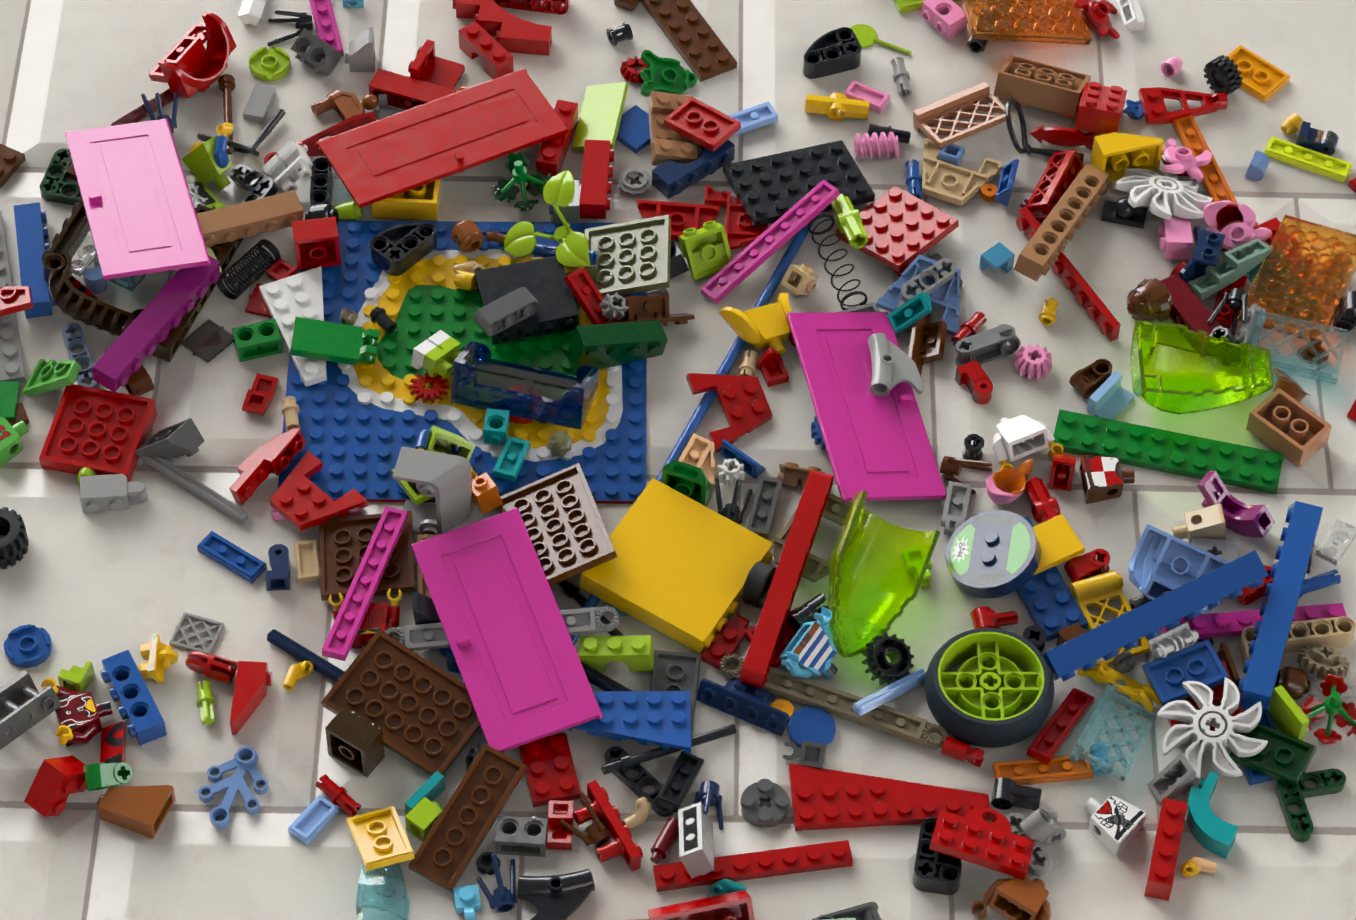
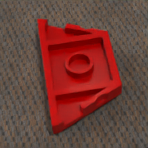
M637 199V209L642 219L663 215L670 216L671 241L674 239L679 241L678 236L684 235L683 231L685 229L696 228L698 230L703 228V223L714 221L720 213V206Z

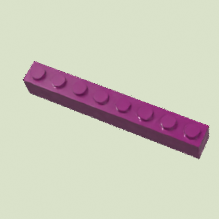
M209 256L211 261L209 266L204 265L180 269L92 366L93 380L114 393L120 387H124L129 380V376L134 371L137 372L140 369L147 356L150 357L154 353L156 346L166 340L169 331L180 324L186 312L189 313L193 309L195 302L199 298L205 296L208 287L218 281L221 272H219L220 262Z

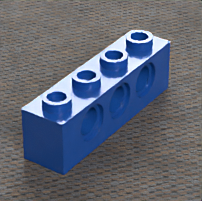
M129 650L103 659V670L100 671L101 677L105 684L109 683L111 686L109 692L113 702L118 701L120 705L118 711L122 720L127 719L129 723L127 729L132 739L136 737L141 746L166 736L165 722Z

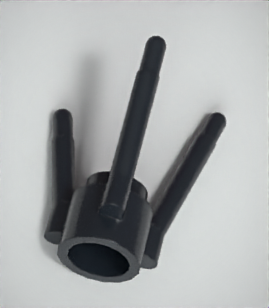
M276 10L275 14L293 16L294 18H270L268 22H294L295 29L300 31L268 42L267 45L271 46L297 37L304 28L306 30H313L311 13Z
M1234 288L1230 290V293L1225 292L1222 301L1208 319L1207 324L1212 323L1227 302L1229 309L1235 311L1231 335L1234 336L1241 309L1242 322H1247V300L1249 295L1240 288Z
M715 477L718 513L737 524L742 523L743 515L753 490H748L739 510L737 500L741 480L737 479L732 503L726 504L723 508L719 478Z

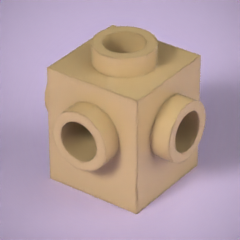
M804 263L802 265L791 264L781 284L789 288L788 291L795 296L809 295L815 290L817 286L816 281L819 276L813 273L814 269Z

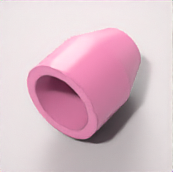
M1179 57L1169 58L1161 65V71L1166 77L1171 78L1181 70L1183 62Z

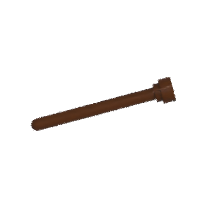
M225 74L219 77L218 87L223 92L224 123L233 124L231 92L235 89V78L232 75ZM233 133L226 135L228 140L233 141ZM227 145L228 155L233 154L234 147Z

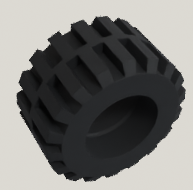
M2 507L0 509V535L5 537L0 539V567L7 569L6 566H14L17 560L21 561L23 559V554H26L28 551L29 541L21 515H17V512L13 509L9 511L8 507Z

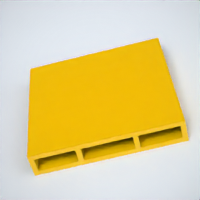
M652 478L609 536L617 558L582 572L579 587L695 652L702 654L706 647L709 648L711 642H714L716 632H721L723 624L727 623L726 618L728 615H733L737 610L745 580L753 565L758 561L768 565L774 555L771 553L773 543Z

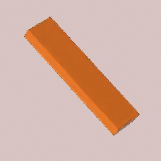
M1089 754L1054 757L1049 765L1036 759L994 762L992 766L995 780L1001 777L1010 778L1015 781L1016 785L1093 778Z

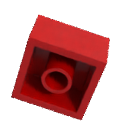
M336 217L292 222L297 270L341 265Z

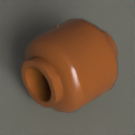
M464 220L454 225L451 238L461 251L474 252L482 245L483 233L474 221Z

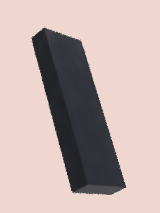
M682 750L660 789L654 804L677 813L703 767L705 760L693 754L685 753Z

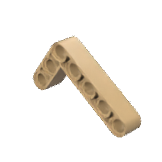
M1347 616L1292 622L1284 654L1299 652L1300 648H1304V645L1311 647V644L1320 647V645L1329 646V648L1346 647L1351 644L1356 624L1354 620ZM1255 626L1245 628L1241 635L1239 652L1243 666L1246 659L1251 660L1252 654H1248L1251 640L1256 641L1257 635H1254Z

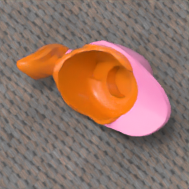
M1029 459L1022 462L1018 469L1004 468L989 476L986 480L989 498L997 504L1005 505L1020 497L1025 489L1026 480L1032 471L1034 460Z

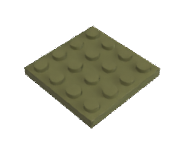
M669 215L585 229V236L589 242V251H596L598 257L595 265L590 264V266L584 268L603 298L606 294H610V296L615 293L627 295L670 287L671 218Z

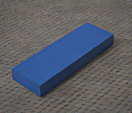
M213 531L197 545V550L252 584L267 569L265 562Z

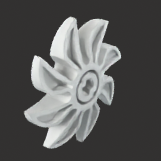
M1158 167L1156 172L1140 168L1125 169L1124 174L1126 177L1119 179L1115 186L1117 190L1130 193L1128 203L1133 208L1150 206L1149 211L1168 220H1171L1172 215L1186 219L1203 218L1204 213L1201 210L1210 204L1213 199L1197 193L1199 189L1197 182L1192 180L1177 181L1178 176L1176 174L1165 172Z
M1224 678L1223 698L1221 705L1218 707L1212 704L1213 691L1207 685L1197 681L1182 682L1183 687L1197 703L1200 710H1196L1186 700L1169 702L1159 710L1157 717L1187 723L1175 724L1167 731L1162 744L1163 755H1167L1182 744L1194 741L1186 749L1185 756L1196 771L1195 779L1200 781L1201 760L1204 751L1212 753V767L1218 773L1229 777L1242 776V771L1231 759L1224 747H1228L1238 757L1254 756L1266 747L1268 743L1266 740L1236 734V732L1249 733L1258 725L1262 715L1261 702L1259 701L1243 713L1230 716L1238 709L1240 701L1239 690L1230 679ZM1210 726L1215 727V731L1209 730Z

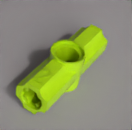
M840 194L831 203L841 234H845L851 247L856 249L863 248L868 242V235L863 227L858 209L854 210L848 196Z

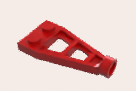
M1163 87L1140 88L1138 92L1147 125L1169 124L1191 115L1196 117L1218 110H1225L1228 106L1226 93L1207 94ZM1164 99L1178 100L1181 109L1172 112L1167 111ZM1187 100L1200 101L1202 107L1190 109Z
M375 112L354 115L303 141L295 143L302 147L306 145L308 147L306 153L309 157H325L319 147L315 145L316 142L322 138L335 136L348 129H355L376 121Z

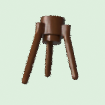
M944 456L940 473L945 474L944 480L963 483L954 477L955 475H960L962 467L991 472L992 463ZM972 489L971 494H976V491Z
M580 792V801L583 807L586 806L593 822L585 830L587 835L585 836L565 820H561L560 823L582 839L587 846L593 844L595 848H599L610 839L611 835L600 822L585 794Z

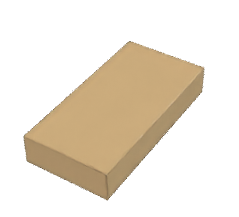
M317 539L294 542L298 584L320 582Z

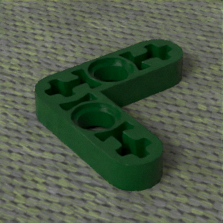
M67 148L59 149L54 153L40 184L41 197L46 201L74 206L76 202L79 203L82 197L78 184L66 182L68 178L66 170L73 164L69 149ZM55 172L62 173L59 177L51 176ZM70 191L76 192V194L71 197L65 195L67 192Z
M1333 768L1306 772L1297 788L1278 781L1276 795L1289 833L1295 841H1308L1313 832V823L1304 798L1341 792L1346 782L1344 772ZM1334 778L1335 781L1339 782L1338 784H1335L1334 781H1330V779ZM1308 780L1314 781L1317 787L1310 789L1305 786L1304 782ZM1284 785H1287V787H1288L1289 789H1291V793H1290V796H1291V797H1289V798H1288L1289 793H1288L1287 788H1283ZM1297 805L1301 811L1293 813L1288 809V806ZM1299 820H1301V821H1300L1301 828H1302L1303 830H1306L1305 833H1302V831H1301L1300 829H1297V828H1298V824H1299V822H1298Z

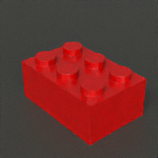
M1098 82L1086 83L1078 106L1074 129L1097 134L1118 133L1127 90H1123L1119 86H1102Z

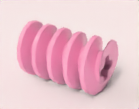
M873 132L871 138L868 133H864L861 139L860 134L856 133L854 136L855 159L857 154H859L861 160H864L865 155L868 154L870 160H872L875 153L878 159H881L883 153H885L887 159L890 158L891 153H894L895 158H898L899 142L897 135L895 137L893 132H889L887 137L885 132H881L878 138L877 133Z

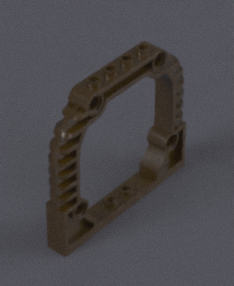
M81 199L79 203H75L72 215L64 220L61 232L55 234L50 249H46L42 256L43 278L49 283V291L54 303L64 314H68L76 321L85 322L88 326L97 327L98 330L107 331L113 336H120L144 309H137L132 313L87 296L76 289L70 282L72 277L71 259L90 231ZM198 204L195 208L196 214L213 210L201 204ZM244 238L209 247L220 262L222 273L226 270ZM217 282L215 284L212 283L208 287L205 296L195 302L193 309L189 313L186 312L180 324L169 331L166 340L156 346L152 356L169 363L171 362Z

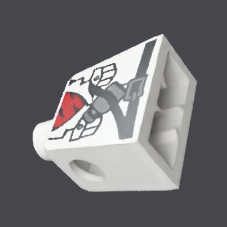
M1110 796L1103 804L1090 798L1083 808L1092 815L1088 827L1089 831L1115 856L1141 830L1147 814L1145 811L1115 796Z

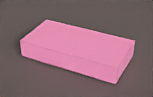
M854 80L843 93L847 99L870 101L869 109L881 114L890 101V95Z

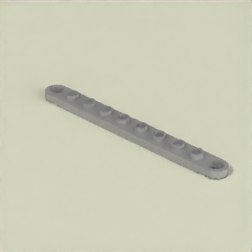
M611 606L560 610L570 635L612 631L618 626L620 621L618 612ZM606 613L614 616L613 622L608 625L601 622L602 615ZM441 622L397 628L392 627L384 631L388 636H400L399 643L412 651L450 647Z

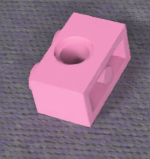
M925 0L922 2L921 17L946 39L949 40L967 29L968 14L952 0Z

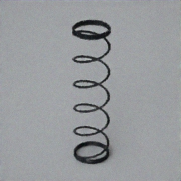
M821 214L808 223L807 229L812 234L813 242L819 245L818 254L825 260V271L832 275L831 285L834 289L838 290L837 300L840 303L841 309L846 310L843 305L848 307L865 305L868 297L862 291L851 292L845 295L842 300L839 299L840 291L854 290L860 285L861 281L858 279L849 280L840 289L834 286L833 276H844L851 273L854 265H842L833 274L827 270V261L841 260L847 255L848 251L847 249H838L832 252L827 259L820 254L821 246H831L841 240L840 234H831L823 239L820 244L815 241L814 235L827 233L835 224V220L831 215ZM823 217L830 218L818 223L813 231L810 229L811 224L815 220ZM829 220L832 221L827 229L814 232L821 223ZM831 236H839L838 241L832 244H822ZM841 250L846 252L841 258L829 260V257L835 252ZM849 265L852 266V269L849 272L841 275H835V273L840 268ZM851 281L859 282L852 289L841 290L843 286ZM860 294L865 297V300L859 304H844V301L853 295Z

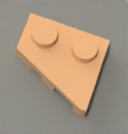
M693 433L678 461L703 469L710 482L711 489H714V442Z

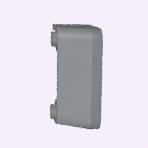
M402 446L393 473V479L415 482L417 490L423 496L435 497L436 504L423 502L416 506L412 500L406 499L403 510L412 511L413 534H443L469 518L473 509L472 475L469 460L461 456Z

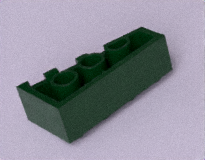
M660 320L581 325L575 328L566 356L573 375L576 376L663 355L668 339Z

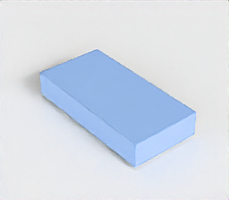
M319 795L288 827V833L308 845L339 812V807Z

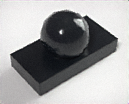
M1122 197L1117 202L1105 200L1101 221L1143 229L1148 208H1133L1128 203L1129 197Z

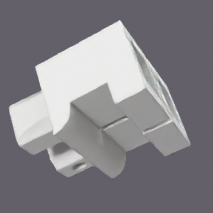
M290 140L277 152L278 156L275 154L262 167L265 173L271 176L276 185L285 192L296 191L298 186L295 182L298 179L308 180L312 176L310 168L313 166L305 149Z

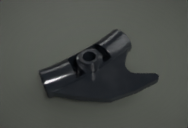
M590 869L550 876H519L517 897L527 900L538 909V913L530 920H566L584 902L591 891L595 890V884Z

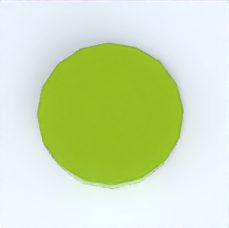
M262 47L254 51L249 58L250 73L261 81L271 82L279 80L290 71L289 55L285 50L278 47H272V49Z

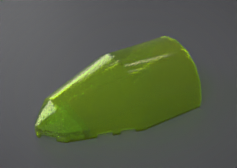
M860 491L853 496L829 562L828 609L832 611L829 626L834 646L843 658L861 654L867 649L865 645L872 641V638L887 633L896 618L902 615L908 603L914 600L940 535L938 530L917 531L907 529L875 516L863 507L868 494L866 491Z

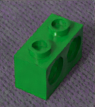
M276 319L232 328L233 342L239 362L283 353L282 339Z

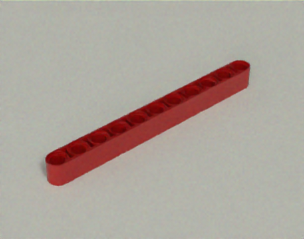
M810 470L741 669L740 682L759 687L765 686L787 616L790 613L833 486L834 475Z

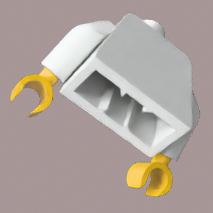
M1020 415L1013 419L1004 417L996 426L997 434L993 437V450L997 462L1001 463L1000 470L1014 468L1013 465L1007 463L1008 460L1012 462L1047 447L1050 448L1048 452L1050 460L1053 459V453L1055 452L1063 454V446L1054 443L1055 438L1044 422L1035 421L1025 415Z

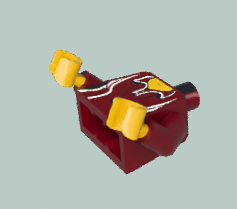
M45 678L41 683V686L44 687L43 690L48 686L53 687L62 705L55 710L59 723L55 736H61L59 738L61 745L69 747L73 744L89 743L102 731L100 717L113 714L110 701L95 704L91 692H81L58 686L52 678Z

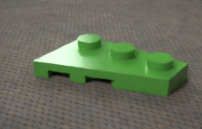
M40 359L22 392L27 397L41 395L47 391L57 390L63 386H70L78 379L81 366L76 361L62 360L57 363L51 359L48 362Z

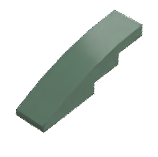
M1257 238L1224 253L1223 260L1217 262L1216 267H1206L1205 275L1189 281L1188 286L1200 300H1203L1237 281L1272 253V248Z

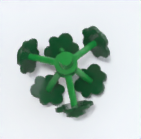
M522 152L517 154L511 153L507 156L508 161L505 163V166L513 177L508 181L500 179L497 186L492 185L491 188L494 190L492 194L496 200L500 202L505 200L509 204V198L514 200L520 192L514 183L520 184L523 201L514 204V207L520 208L521 211H528L533 209L534 204L539 203V201L527 200L526 190L532 196H537L539 193L540 196H543L544 186L552 174L549 173L548 177L540 172H537L535 176L529 175L526 169L530 164L529 158L524 157Z

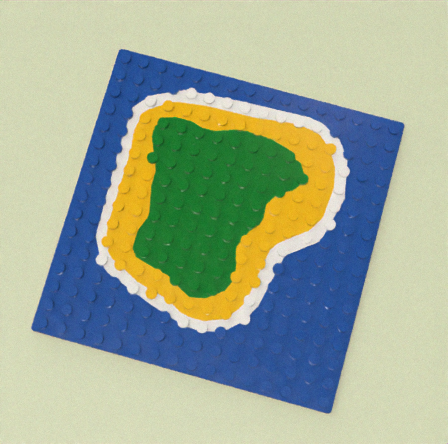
M459 221L338 222L341 265L322 267L324 321L342 324L339 319L342 308L358 313L357 321L352 326L362 327L365 331L367 329L380 331L375 364H368L357 361V365L326 361L327 380L305 387L289 354L285 397L293 396L296 398V404L299 405L300 410L298 413L300 431L306 444L279 474L278 488L306 452L310 451L322 461L323 468L308 479L334 501L353 488L365 497L367 502H405L406 499L411 500L397 481L393 479L392 469L396 467L401 447L415 448L420 432L427 429L430 430L433 425L457 434L475 446L474 471L478 476L487 473L496 484L500 496L579 463L596 503L634 504L646 488L647 359L574 376L566 355L575 330L492 345L491 336H487L473 319L475 313L483 307L481 296L477 292L476 286L472 291L455 287L454 279L456 276L453 265L475 261L484 266L485 269L543 258L534 257L532 253L522 258L515 257L505 251L504 243L484 240L488 231L507 234L519 222H474L481 231H485L482 232L483 241L481 247L474 252L461 251L451 238L453 227ZM530 222L534 226V232L554 235L555 230L564 225L554 224V222ZM580 222L569 224L570 229L585 235V229L617 223ZM403 224H433L436 228V248L402 275L392 276L371 260L370 240L377 234ZM535 237L536 243L552 246H559L561 244L552 239ZM564 265L567 275L580 269ZM311 269L297 270V272L299 274ZM645 291V292H639V293H633V294H627V295H621V296H622L623 298H624V297H630V296H639V295H642V294H646L647 291ZM574 296L579 312V326L593 325ZM380 307L385 309L386 314L397 324L394 332L386 334L377 323L371 321L370 312L374 308ZM442 330L461 343L460 351L467 355L466 364L461 368L453 365L451 375L447 378H441L448 379V383L445 384L450 386V389H444L448 392L447 396L441 394L443 400L434 399L435 403L432 404L431 400H427L425 404L422 403L423 399L421 398L418 401L415 400L417 394L412 396L410 394L414 390L409 389V385L414 384L410 382L411 379H418L416 374L425 377L424 371L428 373V370L424 367L416 369L411 366L413 349ZM426 383L424 389L429 388L432 390L434 384L429 385ZM528 384L542 391L546 406L542 417L538 420L536 418L528 424L510 422L508 436L530 442V450L516 481L513 482L493 476L494 467L504 446L484 444L483 427L487 408L501 410V397L505 391L516 385ZM284 416V420H283V432H282V434L285 433V432H287V431H286L285 416ZM556 430L568 431L569 436L573 438L571 450L564 457H553L550 450L547 449L548 437L553 435ZM435 497L425 502H435Z

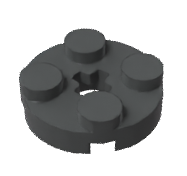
M761 779L759 782L751 784L742 793L740 800L742 816L755 827H761V825H769V828L781 824L788 815L790 803L788 794L781 786L772 783L769 779ZM761 801H768L770 807H760Z

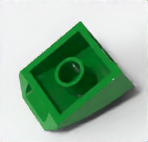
M673 460L663 466V484L707 507L711 499V485L703 469L677 460Z

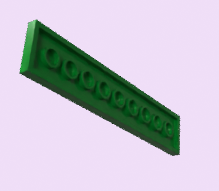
M1059 409L1053 435L1055 438L1054 443L1061 444L1064 448L1063 452L1116 457L1121 464L1201 480L1208 471H1216L1223 484L1271 494H1277L1284 456L1283 453Z

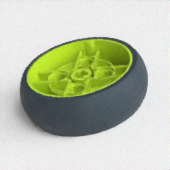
M978 628L952 637L937 650L926 672L925 695L932 715L938 724L944 727L947 733L970 745L997 748L1023 741L1043 724L1053 704L1054 680L1046 659L1031 642L1003 629ZM966 661L958 672H948L955 665ZM1021 703H1032L1022 712L1011 716Z

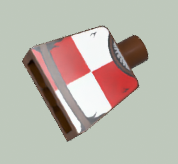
M1081 455L1079 472L1086 504L1118 498L1122 495L1123 484L1135 482L1134 470H1121L1118 458Z

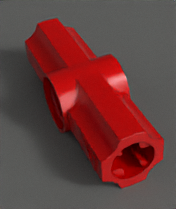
M1038 477L1029 479L1025 484L1024 491L1031 503V512L1035 522H1040L1041 524L1060 515L1058 501L1055 497L1051 498L1043 480Z

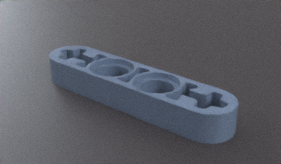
M68 323L63 327L62 335L70 361H76L79 365H89L87 369L79 371L78 379L76 380L77 384L99 389V383L95 382L92 377V366L94 364L83 330L77 323ZM72 332H74V334L76 335V339L72 340L70 334ZM77 347H81L84 349L80 353L72 352V350ZM89 377L90 385L86 384L85 378Z

